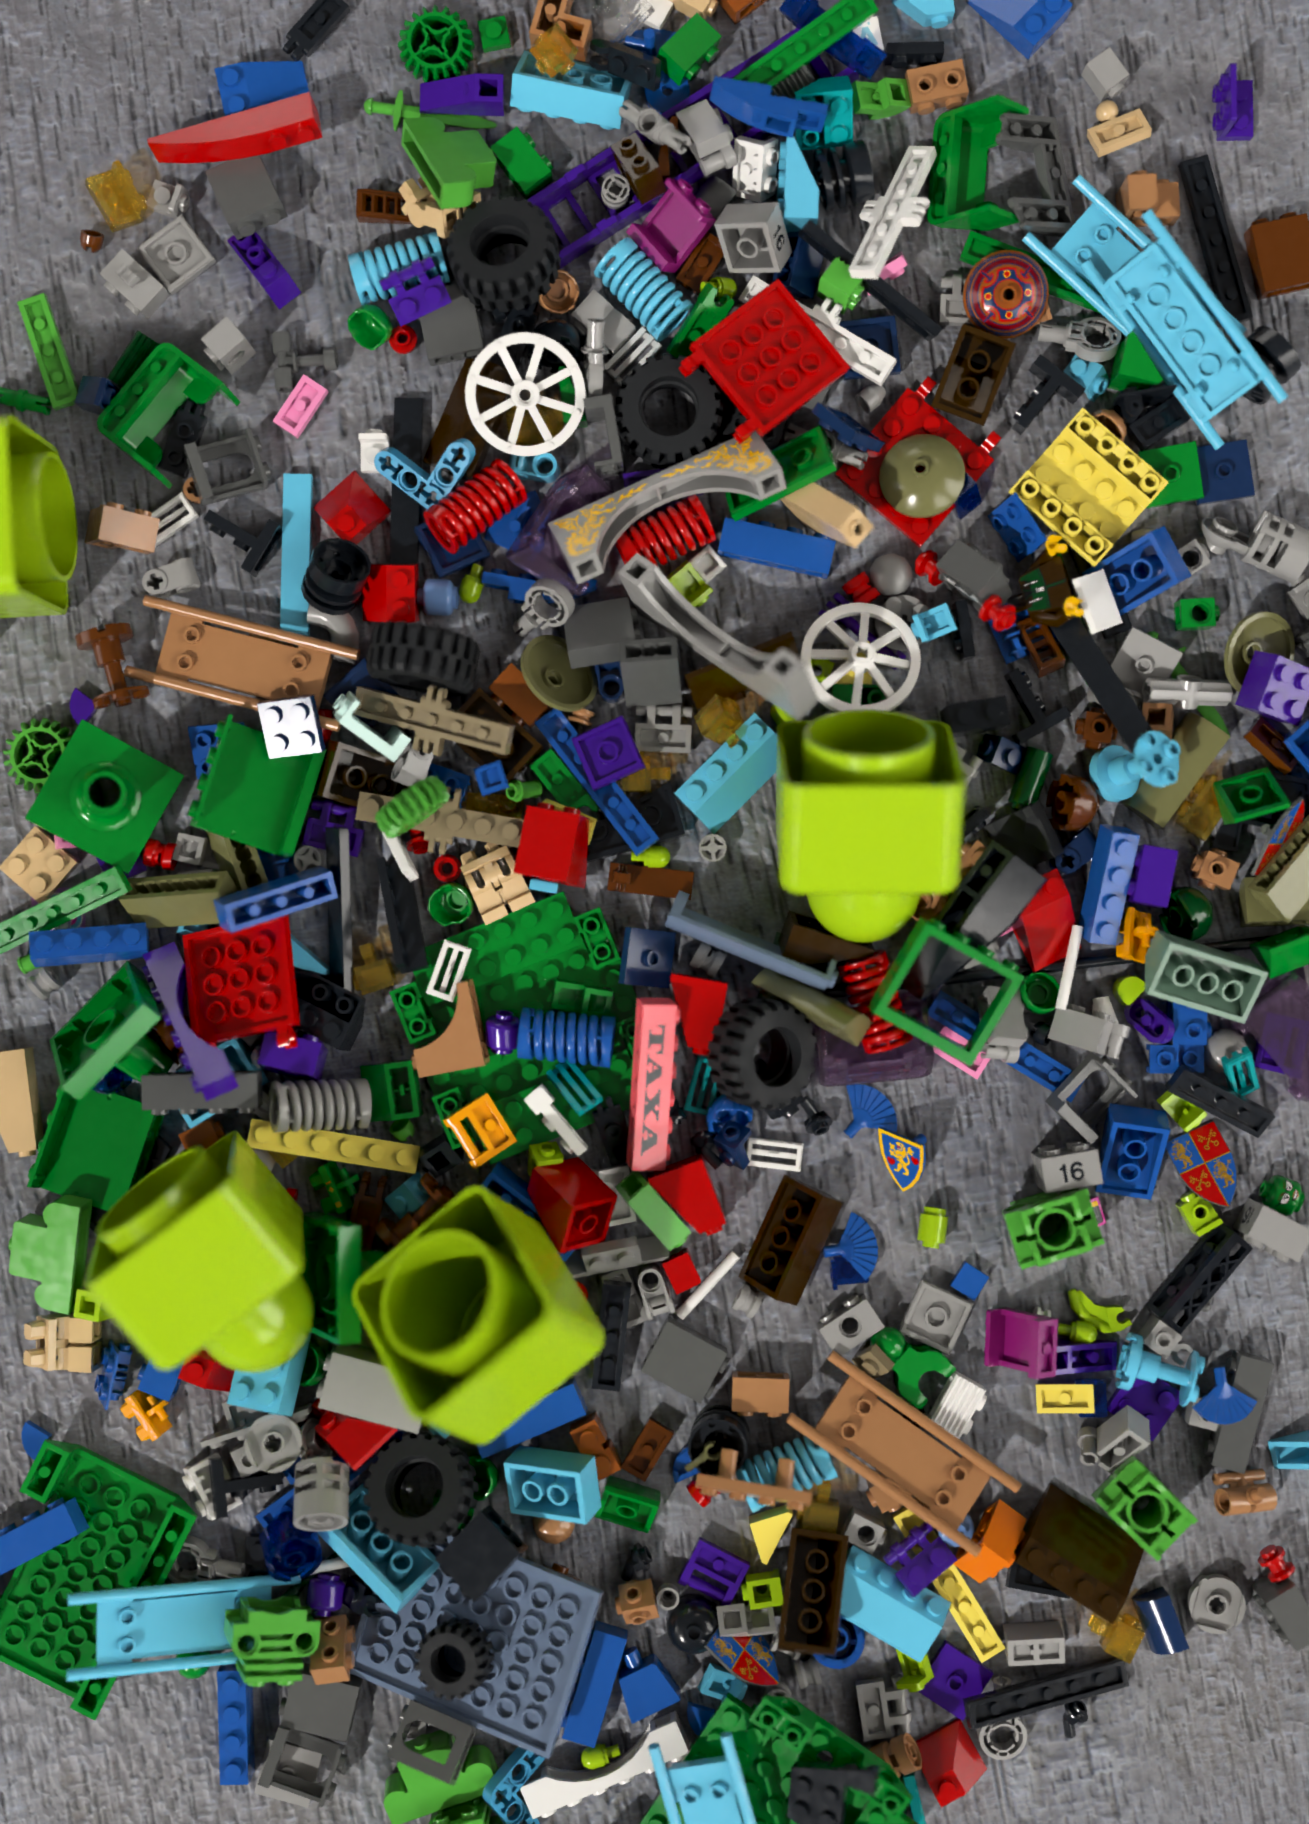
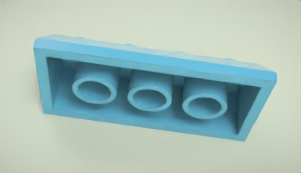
M524 50L513 72L510 106L517 107L522 112L536 111L545 113L550 118H569L579 124L593 123L607 130L620 129L624 118L619 115L620 107L625 110L627 108L622 103L629 99L632 82L612 75L608 71H598L587 63Z
M754 712L674 795L715 834L776 773V733Z
M362 1483L349 1495L348 1525L337 1530L318 1532V1535L397 1614L420 1591L439 1568L440 1564L435 1560L436 1557L428 1548L412 1547L396 1542L376 1528L377 1523L371 1521L367 1514L371 1508L364 1504L363 1496L368 1494V1489L364 1488Z
M852 1545L847 1549L840 1616L912 1659L921 1662L941 1631L951 1602L927 1588H924L919 1594L912 1597L896 1577L895 1573L898 1572L897 1570Z

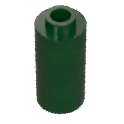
M1033 747L1026 748L1008 801L1013 803L1011 808L1019 810L1038 801L1054 757L1052 754Z

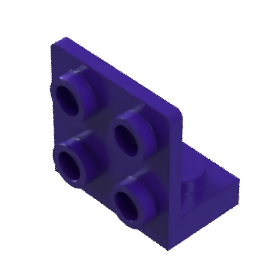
M1230 63L1225 72L1221 74L1218 83L1213 86L1212 102L1216 103V113L1213 115L1212 128L1213 131H1217V141H1250L1253 138V80H1237L1236 63Z

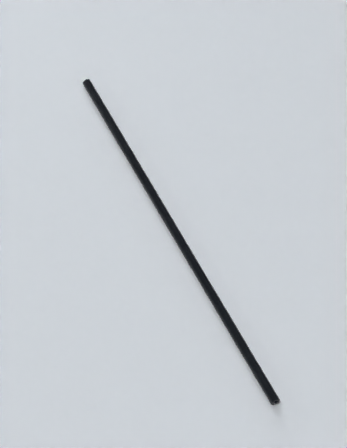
M1270 936L1202 944L1225 952L1250 949V944ZM1116 954L1077 958L1075 970L1136 963V961L1124 960L1117 957ZM1058 960L1036 972L1051 973L1063 971L1065 960ZM1029 964L1017 965L1019 966L1017 971L1021 975L1026 976L1033 973ZM991 968L963 971L954 974L943 985L1007 977ZM847 985L833 988L827 987L823 991L824 994L831 998L851 996L845 993ZM901 985L898 987V990H906Z

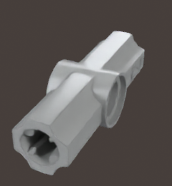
M1186 674L1178 675L1177 678L1147 677L1142 687L1143 701L1145 703H1172L1175 707L1189 710L1197 709L1198 705L1227 706L1231 702L1233 695L1232 687L1228 680H1205Z

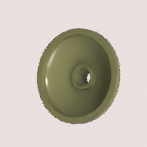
M931 434L909 436L896 443L884 457L879 474L880 487L888 504L899 513L913 518L932 517L950 508L960 496L965 483L964 462L958 450L944 438ZM917 467H926L923 473L916 472Z
M1259 611L1246 616L1236 625L1228 638L1224 653V668L1228 681L1239 693L1255 650L1294 660L1295 641L1293 632L1287 621L1276 613Z
M543 635L531 640L524 648L521 655V671L524 680L532 693L543 703L560 711L575 712L585 708L594 699L597 692V676L594 667L587 666L571 669L566 639L554 635Z

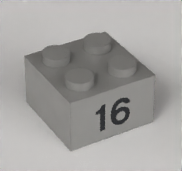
M779 202L727 204L714 224L729 273L781 272L792 253Z
M1083 1140L1066 1142V1147L1055 1148V1145L1038 1147V1152L1031 1153L1036 1185L1045 1193L1103 1184L1098 1149L1090 1146L1088 1143H1083Z
M1250 1198L1245 1202L1233 1225V1228L1240 1231L1239 1236L1246 1242L1261 1250L1266 1245L1264 1251L1286 1263L1290 1258L1299 1263L1309 1244L1308 1228Z

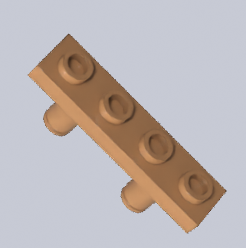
M722 1449L718 1475L710 1476L697 1473L695 1488L701 1489L700 1494L717 1497L718 1492L728 1493L729 1499L746 1501L747 1497L758 1498V1504L775 1506V1501L787 1503V1509L804 1511V1506L810 1507L812 1492L795 1490L792 1487L795 1460L778 1459L775 1484H772V1486L737 1480L735 1473L738 1451L731 1449Z

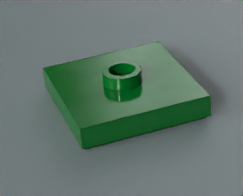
M1196 441L1138 452L1140 458L1169 482L1146 509L1204 499Z

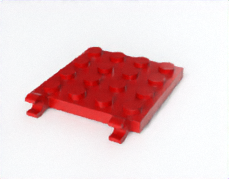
M779 279L694 341L689 348L693 354L685 358L680 363L682 366L679 367L680 372L686 378L702 364L744 415L747 421L736 428V433L732 435L739 444L747 440L755 431L763 437L850 369V366Z
M929 376L915 393L908 387L871 431L885 443L879 453L868 449L866 451L868 458L866 462L863 461L865 465L862 470L844 463L835 473L836 478L919 548H921L993 463L994 459L988 454L1001 439L997 433L992 431L979 447L924 400L937 384ZM917 434L936 435L949 441L960 453L965 467L964 487L956 502L944 512L928 518L905 516L893 509L884 498L879 481L881 464L888 451L899 441ZM924 466L916 468L918 473H923L926 470Z
M289 914L233 933L222 927H216L182 935L191 1030L200 1039L217 1048L216 1043L277 1030L278 1047L285 1046V1049L297 1047V1037L292 1027L300 1025Z

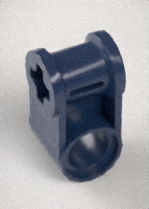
M620 661L595 665L599 691L603 700L608 703H617L622 700L625 694ZM611 682L620 686L619 692L613 696L604 692L605 686Z
M1088 826L1073 835L1062 846L1064 849L1063 853L1049 860L1051 870L1057 868L1060 875H1066L1075 872L1082 865L1092 860L1097 837ZM1067 856L1069 859L1066 863L1067 866L1061 867L1062 858Z

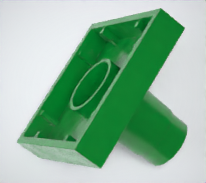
M82 719L25 819L113 867L119 864L123 872L129 875L184 775ZM99 779L115 781L121 789L119 801L109 808H100L94 805L88 796L89 787L92 783Z
M128 960L49 1040L61 1088L78 1101L113 1066L140 1083L142 1075L146 1073L169 1072L172 1066L173 1057L146 1034L161 1016L145 974Z
M321 1212L303 1213V1268L300 1274L310 1289L314 1304V1319L311 1332L337 1345L361 1343V1317L353 1303V1289L359 1278L391 1251H361V1225Z

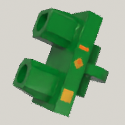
M329 1161L318 1167V1171L309 1177L311 1185L315 1190L324 1186L327 1188L330 1196L320 1200L325 1214L333 1212L341 1214L353 1207L354 1200L352 1195L357 1193L353 1183L360 1179L358 1174L350 1177L346 1168L339 1170L336 1161Z

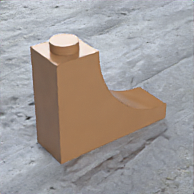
M473 978L462 980L456 984L457 1006L453 1019L445 1032L435 1041L421 1045L413 1050L414 1054L411 1055L413 1070L418 1071L419 1078L485 1066L490 1062Z

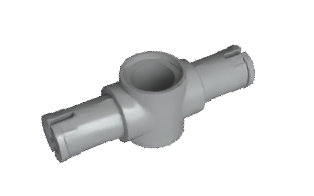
M629 99L622 103L628 110L620 107L619 115L633 123L635 128L657 145L666 144L679 154H684L687 151L681 144L683 143L689 147L691 143L690 137L674 129V125L656 110L651 108L643 109Z
M790 423L787 427L790 432H785L784 440L790 441L809 430ZM825 430L828 441H832L830 449L836 463L840 461L862 470L865 465L863 461H867L868 453L847 446L835 438L831 432Z

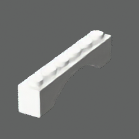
M673 1711L650 1721L637 1743L623 1756L610 1762L605 1767L595 1770L576 1771L558 1769L547 1765L535 1770L520 1789L532 1818L535 1819L540 1816L542 1818L549 1817L558 1808L565 1805L568 1807L575 1806L586 1796L591 1794L594 1796L606 1792L610 1786L617 1783L620 1785L626 1784L640 1773L645 1772L648 1774L654 1772L648 1746L653 1743H659L664 1763L682 1760L689 1750V1740L677 1712Z

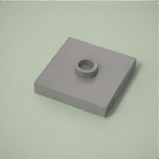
M182 214L137 247L171 295H174L217 262Z
M1132 626L1110 666L1125 688L1143 695V682L1147 680V677L1169 678L1183 652Z
M921 1279L898 1330L909 1337L950 1355L972 1309L973 1303Z
M270 1735L254 1793L308 1808L311 1801L308 1798L271 1785L269 1788L258 1785L275 1736ZM287 1742L277 1769L311 1782H316L323 1754Z

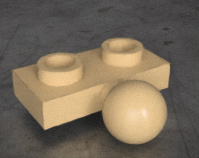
M1105 100L1097 106L1096 117L1102 124L1087 129V138L1098 158L1151 137L1152 128L1140 108L1117 117L1119 109L1115 102Z

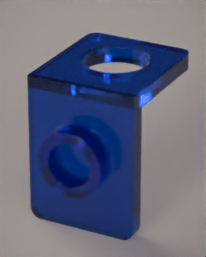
M966 472L963 490L954 503L959 519L964 518L982 503L977 483Z
M842 1256L829 1257L830 1279L833 1290H838L837 1285L869 1282V1277L865 1280Z
M1106 1378L1075 1379V1384H1094L1095 1413H1079V1416L1107 1417Z

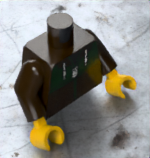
M1050 535L1047 538L1044 551L1025 571L1024 575L1019 578L1022 593L1009 597L1007 602L1016 608V613L1027 609L1033 622L1058 628L1074 616L1082 617L1084 610L1077 607L1083 600L1074 597L1066 566L1061 557H1057V553L1066 552L1067 545L1058 544L1062 536Z

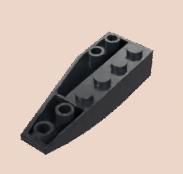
M992 840L958 885L936 920L945 924L946 928L944 930L954 935L955 931H958L970 938L969 944L978 949L980 944L987 948L1013 926L1047 879ZM929 935L900 985L922 1002L973 958L938 938Z
M294 969L300 1025L294 1027L309 1035L318 1037L320 1041L338 1050L350 1051L363 1026L366 999L318 974Z

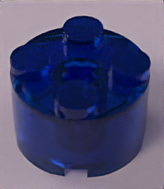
M292 1511L282 1512L278 1519L271 1522L259 1535L269 1575L278 1581L288 1582L291 1581V1577L299 1575L301 1579L312 1574L322 1562V1546L317 1531H306L296 1528L293 1524Z

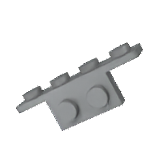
M656 1235L637 1239V1236L582 1247L581 1250L574 1251L564 1263L572 1277L578 1278L669 1260L670 1252Z
M228 1399L224 1400L222 1407L229 1429L205 1436L200 1441L201 1448L209 1445L211 1449L219 1448L227 1444L228 1439L237 1437L238 1441L244 1440L253 1422L262 1416L272 1413L227 1404ZM312 1403L294 1408L293 1416L288 1417L296 1423L306 1420L308 1418L307 1415L313 1410Z

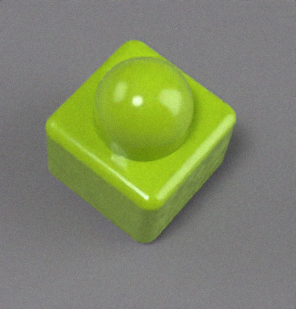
M0 415V618L65 615L68 609L67 581L74 572L78 549L77 516L70 480L58 450L54 445L12 415Z
M883 710L840 711L820 716L812 721H787L777 726L776 835L780 883L784 889L791 893L807 894L813 914L824 928L832 934L848 941L862 943L885 939L898 932L908 923L918 906L921 894H945L954 890L958 885L965 777L951 727L941 721L920 720L906 714Z
M236 1130L226 1134L206 1150L201 1146H194L162 1163L126 1192L97 1227L98 1235L84 1286L156 1368L160 1370L176 1368L204 1347L215 1360L230 1369L247 1373L265 1372L288 1362L301 1350L307 1341L314 1319V1304L310 1289L300 1274L303 1268V1211Z
M471 1186L461 1192L361 1276L356 1282L352 1294L353 1303L409 1414L417 1420L479 1445L489 1443L591 1360L602 1349L605 1340L604 1330L543 1226L536 1219L481 1186Z

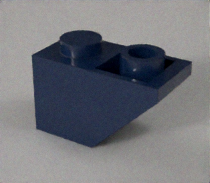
M83 376L74 403L82 410L100 415L110 405V402L120 390L107 378Z

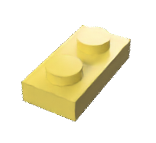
M1094 1383L1035 1384L1037 1413H1095Z

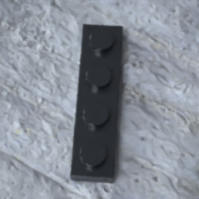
M1183 1064L1180 1065L1165 1085L1168 1092L1257 1138L1261 1136L1275 1118L1271 1110Z
M603 1279L599 1322L604 1330L605 1340L602 1349L595 1355L591 1389L620 1392L631 1282Z

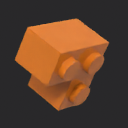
M997 1500L984 1510L978 1528L971 1539L982 1547L981 1552L975 1557L960 1546L955 1556L958 1560L954 1565L978 1583H982L989 1577L994 1578L1004 1567L1009 1568L1015 1561L1016 1553L1014 1552L1016 1546L1024 1538L1025 1531H1023L1027 1519L1002 1500Z

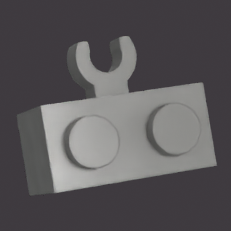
M123 249L99 273L107 281L103 286L115 297L121 294L127 300L124 305L136 316L142 313L149 319L170 296L166 288Z

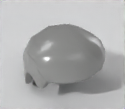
M884 554L876 558L870 567L869 581L873 587L877 588L880 594L895 596L905 593L909 589L913 581V568L906 558L898 554Z
M1221 1028L1211 1034V1038L1207 1039V1045L1204 1047V1062L1208 1068L1217 1073H1224L1221 1058L1227 1056L1228 1059L1232 1058L1231 1053L1237 1051L1238 1054L1242 1053L1241 1048L1247 1046L1243 1036L1231 1028Z

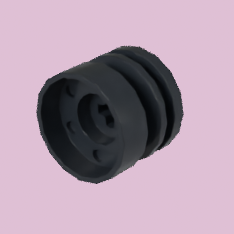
M862 139L844 143L842 146V158L838 157L833 146L827 149V159L822 149L814 151L813 178L819 188V198L826 212L834 210V197L840 209L844 208L847 193H849L855 205L865 203L867 200H874L875 188L872 166L867 147Z
M1260 326L1246 338L1279 384L1287 383L1300 370L1301 362L1297 352L1280 333L1272 328ZM1238 348L1235 349L1238 354L1241 353ZM1261 380L1242 396L1253 403L1261 405L1265 404L1272 394Z
M328 538L320 541L312 552L309 566L302 580L301 590L306 601L320 612L330 615H344L353 611L358 605L363 587L366 585L370 575L371 563L368 555L361 547L348 540Z
M714 1405L704 1409L696 1417L689 1436L688 1455L690 1460H694L704 1452V1445L707 1441L714 1440L716 1442L715 1445L710 1447L707 1452L715 1454L718 1450L722 1451V1449L738 1451L736 1471H738L746 1459L750 1441V1429L746 1419L743 1416L737 1415V1412L732 1411L731 1407L727 1405ZM718 1433L723 1434L722 1441L717 1440ZM720 1457L715 1461L706 1460L696 1466V1468L705 1475H718Z

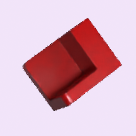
M688 1248L671 1255L669 1260L662 1261V1266L676 1295L701 1283V1278L692 1262V1256Z

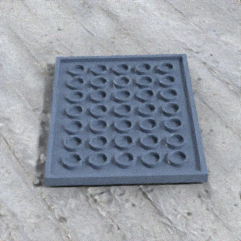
M404 1510L410 1516L420 1517L417 1514ZM449 1535L446 1543L441 1545L434 1543L428 1549L437 1558L455 1537ZM519 1557L484 1596L473 1602L472 1599L466 1598L460 1592L459 1585L453 1578L446 1576L439 1567L420 1591L397 1614L384 1602L375 1603L376 1610L381 1613L380 1617L369 1618L365 1614L361 1615L355 1634L356 1641L351 1647V1651L354 1652L355 1667L350 1669V1673L549 1759L553 1754L604 1591ZM451 1618H458V1621L466 1618L469 1619L470 1625L474 1622L479 1624L478 1630L480 1632L485 1630L488 1634L485 1637L486 1641H492L493 1647L489 1651L494 1653V1660L490 1663L493 1665V1668L487 1675L488 1678L471 1694L459 1700L455 1697L452 1701H448L445 1699V1695L439 1699L434 1696V1690L428 1692L425 1689L427 1686L425 1681L420 1683L418 1676L421 1675L420 1670H415V1664L419 1659L415 1658V1653L420 1649L418 1646L420 1641L440 1623L446 1620L449 1621ZM445 1645L444 1657L447 1664L457 1672H465L466 1665L463 1654L456 1647Z

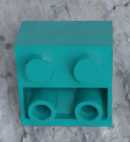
M849 76L820 78L795 92V99L828 104L827 116L822 132L796 129V142L800 150L822 149L832 146L842 147L844 143L853 141V89Z

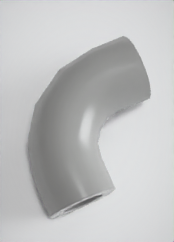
M309 604L307 612L308 624L325 628L330 633L331 642L358 649L359 632L354 618L349 613L330 615L320 612ZM332 654L334 661L355 665L356 660Z

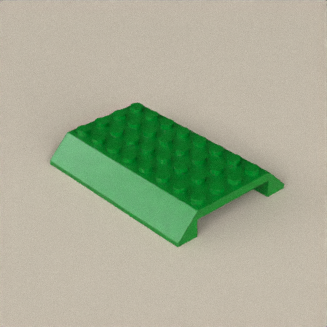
M46 1439L19 1491L43 1504L50 1499L48 1505L62 1497L65 1502L75 1497L89 1528L16 1567L4 1593L0 1594V1661L74 1698L70 1708L96 1720L118 1676L67 1682V1669L96 1666V1603L68 1606V1593L164 1585L198 1515L180 1495L79 1444Z

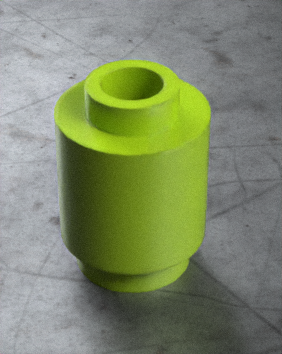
M924 1206L923 1213H920L917 1240L922 1241V1246L939 1249V1243L945 1244L948 1225L946 1209Z

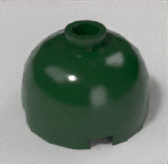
M1182 886L1171 889L1168 907L1162 908L1164 915H1159L1164 931L1190 941H1195L1204 936L1210 929L1213 920V906L1210 900L1196 888Z

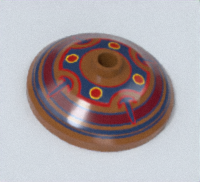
M1015 250L997 251L983 257L970 270L963 287V306L970 322L977 329L1003 339L1020 336L1032 329L1043 316L1049 298L1048 282L1041 266L1027 254ZM1006 289L1013 291V297L1010 300H1006L1003 297Z

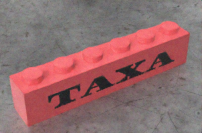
M637 998L626 1153V1163L632 1171H666V1161H669L671 1157L670 1145L667 1142L668 1134L672 1133L673 1128L672 1118L669 1117L670 1107L674 1106L675 1100L671 1085L672 1079L676 1078V1064L673 1062L674 1052L678 1050V1036L675 1034V1027L680 1022V1008L677 1007L671 998Z

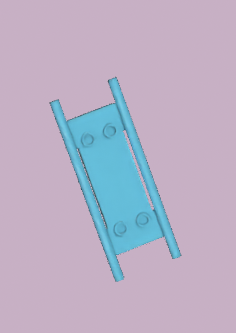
M1079 175L1072 184L1092 202L1090 207L1051 251L1030 231L1022 241L1127 337L1128 331L1080 266L1090 259L1105 281H1107L1141 253L1116 230L1117 227L1121 228L1143 250L1147 249L1154 242L1084 177ZM1177 269L1180 276L1189 286L1191 291L1200 301V303L1211 316L1213 321L1216 322L1217 319L1212 314L1207 305L1204 303V301L1201 299V297L1193 288V286L1190 284L1188 279L1185 277V275L1182 273L1180 269ZM1226 310V312L1232 318L1234 323L1244 334L1247 329Z
M1150 209L1141 217L1158 240L1151 244L1107 281H1105L1090 259L1080 267L1128 333L1134 331L1167 386L1176 384L1173 394L1212 447L1217 450L1225 443L1210 424L1209 419L1261 380L1278 403L1286 399L1288 395L1155 213ZM1177 269L1182 271L1241 353L1238 354L1180 276Z
M298 1572L68 1593V1606L96 1603V1666L67 1669V1682L236 1664V1661H239L234 1652L133 1663L132 1659L232 1649L224 1635L225 1609H240V1597H257L259 1599L271 1600L272 1586L301 1584V1577L298 1576Z
M724 1732L720 1735L725 1752L724 1756L672 1763L671 1767L668 1768L665 1766L659 1743H653L648 1746L670 1824H682L676 1802L680 1803L685 1824H757L731 1732Z

